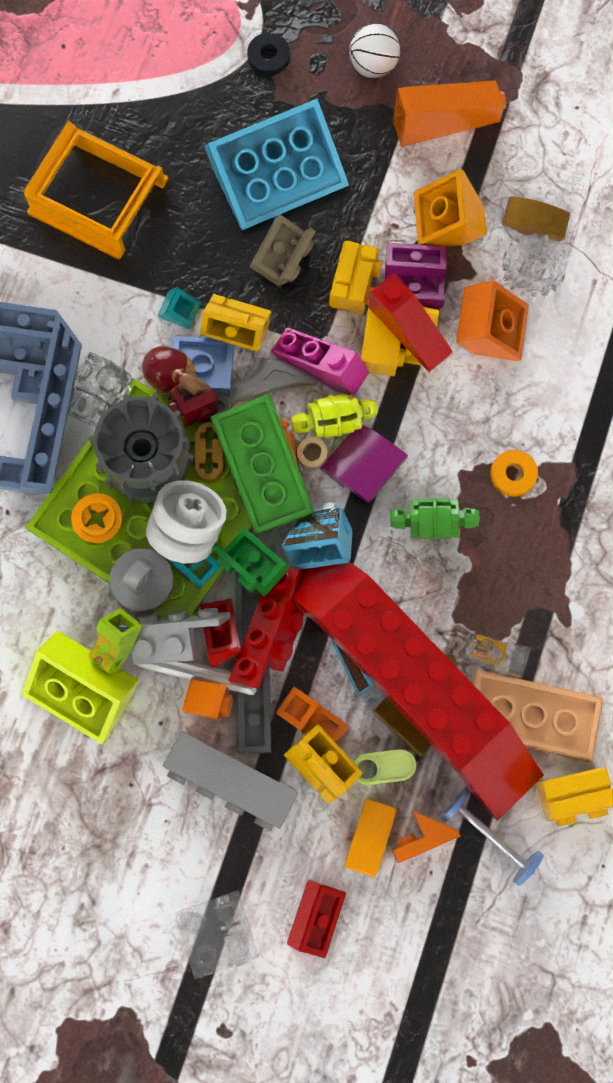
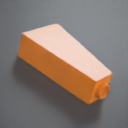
M496 80L398 88L393 124L400 145L404 147L498 123L501 120L503 110L506 109V97L503 91H499Z

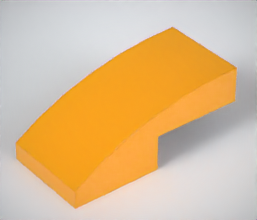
M367 798L365 799L344 868L372 878L376 877L397 811L396 808Z

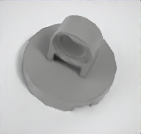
M136 548L125 552L116 560L110 571L109 585L113 596L124 608L133 612H147L159 609L169 600L174 590V574L170 563L162 555L151 549Z

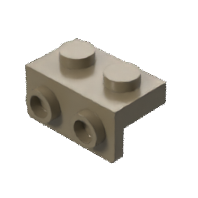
M278 215L256 253L250 268L278 287L288 281H294L301 269L298 265L302 257L307 256L313 247L314 242L311 239L315 234V230L310 227L303 231L282 215Z

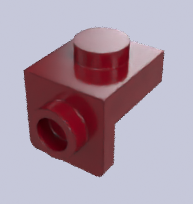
M177 388L170 390L171 401L168 402V406L173 412H180L182 423L185 427L198 421L199 423L207 422L211 419V416L218 413V398L213 389L185 402Z

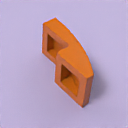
M296 687L292 688L275 712L303 734H306L315 725L319 724L337 745L350 728L347 723L323 708L318 702Z

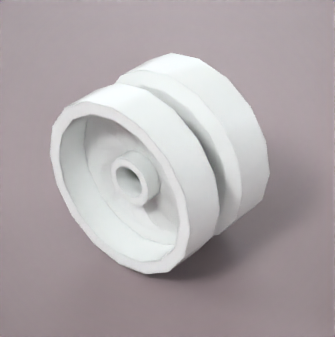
M174 481L164 485L157 494L153 511L147 523L146 535L149 544L157 553L175 562L197 563L206 559L213 551L212 548L215 546L218 534L221 532L226 520L227 510L223 500L210 488L193 481Z

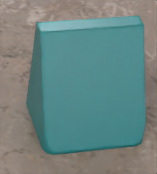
M176 287L168 291L157 316L168 322L190 329L202 302Z

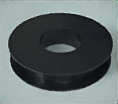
M263 33L256 36L249 43L247 49L249 65L255 72L261 75L273 76L281 73L286 69L290 61V47L287 41L275 33ZM271 49L277 55L272 59H265L261 56V53L264 50Z

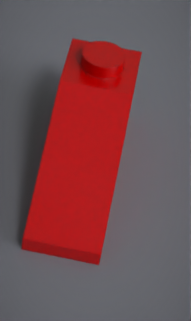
M395 273L370 291L368 304L370 310L429 373L452 355V349L415 294Z

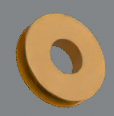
M508 450L501 453L495 459L490 471L491 481L495 488L504 495L511 497L522 496L528 493L535 485L538 478V468L534 459L529 454L520 450ZM509 466L519 467L523 474L522 479L518 481L510 480L506 475V468Z

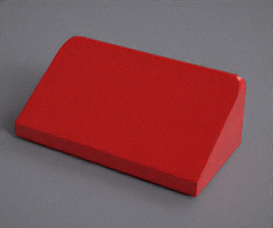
M231 598L200 604L201 610L217 608L218 613L230 612V619L221 625L203 627L211 668L219 666L241 652Z
M309 879L306 883L287 944L297 951L326 958L346 892Z

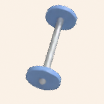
M464 788L455 799H449V806L442 814L441 819L446 822L456 811L521 867L515 875L513 882L518 886L522 885L532 874H536L535 870L540 865L544 855L540 851H536L527 861L462 805L471 793L470 790Z

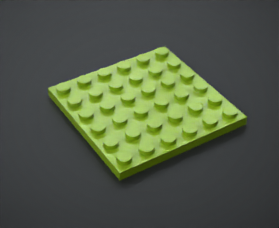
M133 378L115 403L123 400L124 394H127L129 398H152L156 394L158 400L167 406L170 401ZM198 421L187 427L180 423L188 437L190 444L189 454H192L195 460V434L198 427L203 423ZM211 431L208 432L207 437H202V439L206 440L207 449H212L213 439H218V437H214ZM88 440L57 482L52 493L47 496L25 528L109 584L110 571L116 560L125 552L136 548L156 551L149 544L146 535L147 523L155 502H136L135 505H131L128 498L115 488L109 489L105 482L108 478L107 473L102 475L97 469L96 464L99 463V460ZM140 447L136 451V455L140 457L148 455L151 447ZM224 454L223 476L215 483L209 484L201 481L196 474L195 465H190L189 474L185 481L203 484L213 490L223 500L227 510L226 520L221 532L218 534L216 544L224 550L244 527L249 532L253 529L226 456ZM207 457V466L201 467V469L205 470L206 475H211L212 470L218 469V467H214L212 457ZM94 493L112 497L120 506L123 515L121 530L114 535L112 540L104 541L101 544L84 541L75 533L71 523L72 511L77 502L83 497ZM90 509L89 511L93 518L90 525L96 523L102 529L105 528L102 520L105 513L99 515ZM214 550L210 554L215 560L220 557ZM204 561L193 574L198 577L209 564ZM184 563V565H185L187 568H189V567L193 564V563ZM171 565L174 574V590L166 603L159 609L150 611L157 613L160 618L168 617L169 613L176 611H187L188 615H194L224 572V569L220 567L206 584L199 589Z

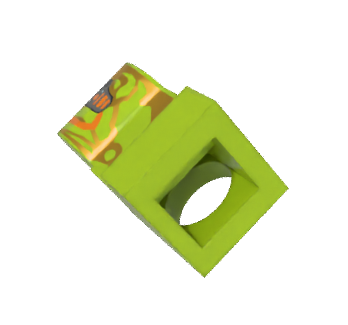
M121 608L99 619L96 627L99 635L89 653V658L108 674H114L127 660L142 625ZM119 623H125L129 629L121 632Z

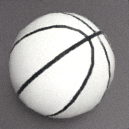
M371 24L364 26L354 34L349 47L350 61L356 71L364 77H383L389 74L398 63L400 57L398 38L385 25Z

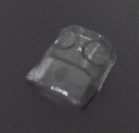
M89 352L85 354V360L76 373L68 416L95 429L101 418L99 411H106L113 404L123 400L124 394H127L129 397L131 394L130 385L134 379L127 371L111 360Z

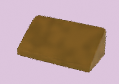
M387 698L372 712L419 757H422L430 748L431 744Z

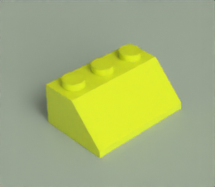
M57 631L36 651L22 696L103 745L130 703L139 679L122 669H119L114 674H108L89 658L91 650Z

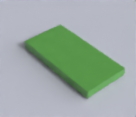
M268 393L211 416L255 535L316 513L271 394Z

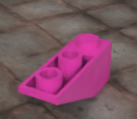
M290 328L285 329L271 350L272 354L309 373L327 387L347 395L352 394L355 396L370 373L357 352Z

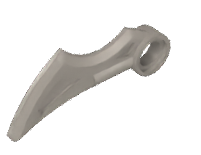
M262 358L259 367L250 377L241 381L231 382L230 396L216 395V397L218 398V403L222 404L226 411L240 401H251L273 391L296 386L316 385L317 379L291 364Z

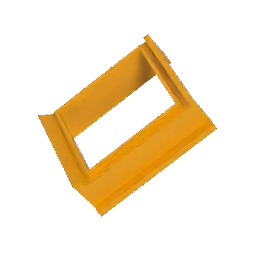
M68 120L23 193L30 206L27 210L28 215L120 260L125 252L122 237L153 186L156 185L163 189L169 179L168 176L164 175L162 167H156L86 133ZM74 145L142 178L111 229L43 196Z

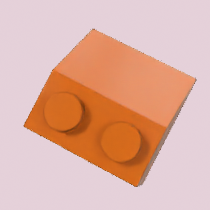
M494 280L464 287L456 343L475 355L521 361L529 305Z

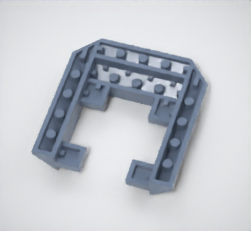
M0 302V373L15 375L11 398L14 401L37 404L26 459L0 456V489L22 492L28 496L47 494L53 491L82 349L81 342L57 310Z

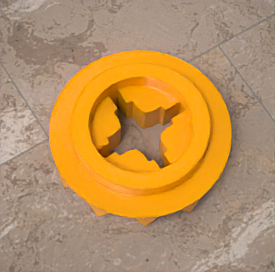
M94 493L83 497L77 502L72 511L71 523L75 533L84 541L101 544L104 541L112 540L114 535L121 530L123 515L120 506L112 497ZM90 509L99 515L105 513V516L102 518L105 528L102 529L96 523L90 525V522L93 520Z

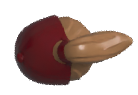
M158 346L151 349L143 359V377L159 393L171 396L170 390L177 388L180 395L189 392L196 397L211 390V387L204 380L197 377L196 368L192 360L180 350L168 346Z

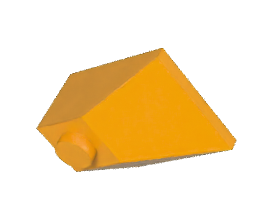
M458 169L414 191L418 245L460 246L487 235L484 206L464 170Z

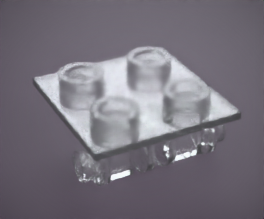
M239 890L175 912L194 979L234 965L236 967L244 965L249 960L259 957Z

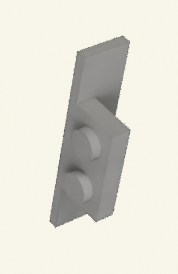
M208 608L198 611V615H188L187 611H176L169 613L168 617L158 618L157 613L138 616L136 621L142 625V628L131 651L133 665L195 660L198 657L194 628L219 626L230 619V612L218 613L217 608ZM119 623L121 632L129 629L125 623Z

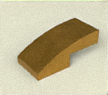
M511 196L508 198L502 224L524 235L535 232L559 243L565 239L570 212L533 199Z

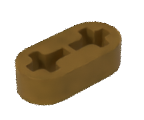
M212 422L200 425L195 434V471L201 481L209 484L219 481L224 473V451L219 438L213 439L212 449H207L206 440L202 439V437H207L210 431L213 432L214 437H218ZM207 457H212L214 467H218V469L212 470L211 475H206L205 470L201 469V467L207 466Z

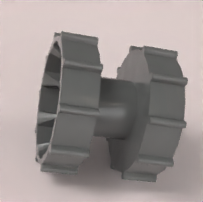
M124 394L123 400L113 404L106 411H99L101 418L96 425L94 436H90L88 439L99 460V463L96 464L97 469L102 475L107 473L108 478L105 482L109 489L115 488L128 498L131 505H135L136 502L153 503L164 485L174 481L186 480L190 465H195L193 455L189 454L190 444L185 429L181 427L182 418L179 411L173 412L167 405L158 400L156 394L152 398H129L127 394ZM140 447H151L148 455L143 457L136 455V451Z

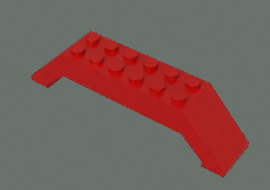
M351 562L301 569L302 574L292 601L304 614L321 627L450 764L478 802L498 821L544 776L510 722L364 571Z

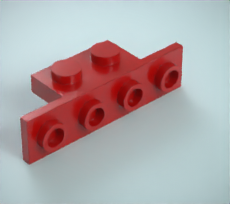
M290 567L287 573L265 596L261 594L240 648L241 652L238 654L228 680L230 683L259 689L267 665L272 670L284 671L287 661L292 656L293 644L297 633L303 626L304 613L292 601L302 574L301 569Z

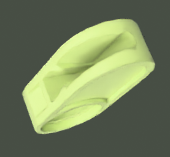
M403 749L366 753L360 755L354 761L357 766L364 760H370L376 765L377 772L373 778L364 779L360 776L356 780L362 785L404 781L413 776L416 770L415 757L409 751Z

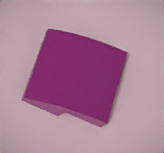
M387 243L385 279L395 273L415 294L423 307L443 308L446 246Z
M362 424L361 429L354 430L343 440L320 470L344 488L346 486L365 503L369 504L406 461L408 455L382 435Z

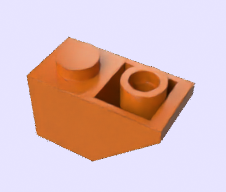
M191 679L182 711L186 714L222 723L224 716H230L234 698H232L228 687L225 685Z

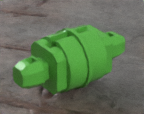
M433 497L411 500V511L400 509L390 512V527L395 529L411 527V538L433 539V541L459 537V527L474 528L479 526L480 520L478 510L469 508L459 510L458 499Z

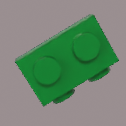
M245 527L224 550L217 544L212 548L220 556L216 562L229 574L235 570L240 575L236 580L250 593L256 589L265 596L290 569L286 562Z

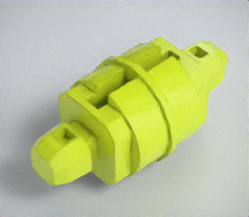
M352 394L328 395L325 398L316 399L313 403L307 404L308 415L304 412L294 415L291 418L292 430L296 433H306L311 429L312 434L317 438L341 437L343 434L361 429V417L365 420L378 414L377 404L371 399L359 400L358 403L357 398Z

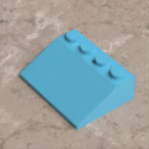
M318 99L204 146L215 176L241 230L349 186Z

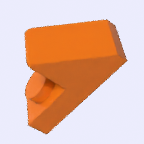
M411 811L421 836L416 838L414 833L396 840L398 846L391 850L396 862L401 863L460 837L457 829Z

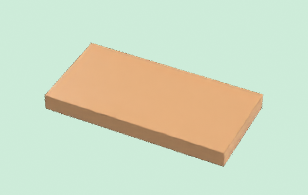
M475 671L473 685L510 722L526 748L593 762L603 697L486 671Z

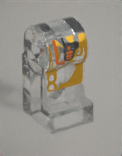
M470 634L463 659L481 666V668L519 679L524 674L531 648L521 645L515 646L480 634Z

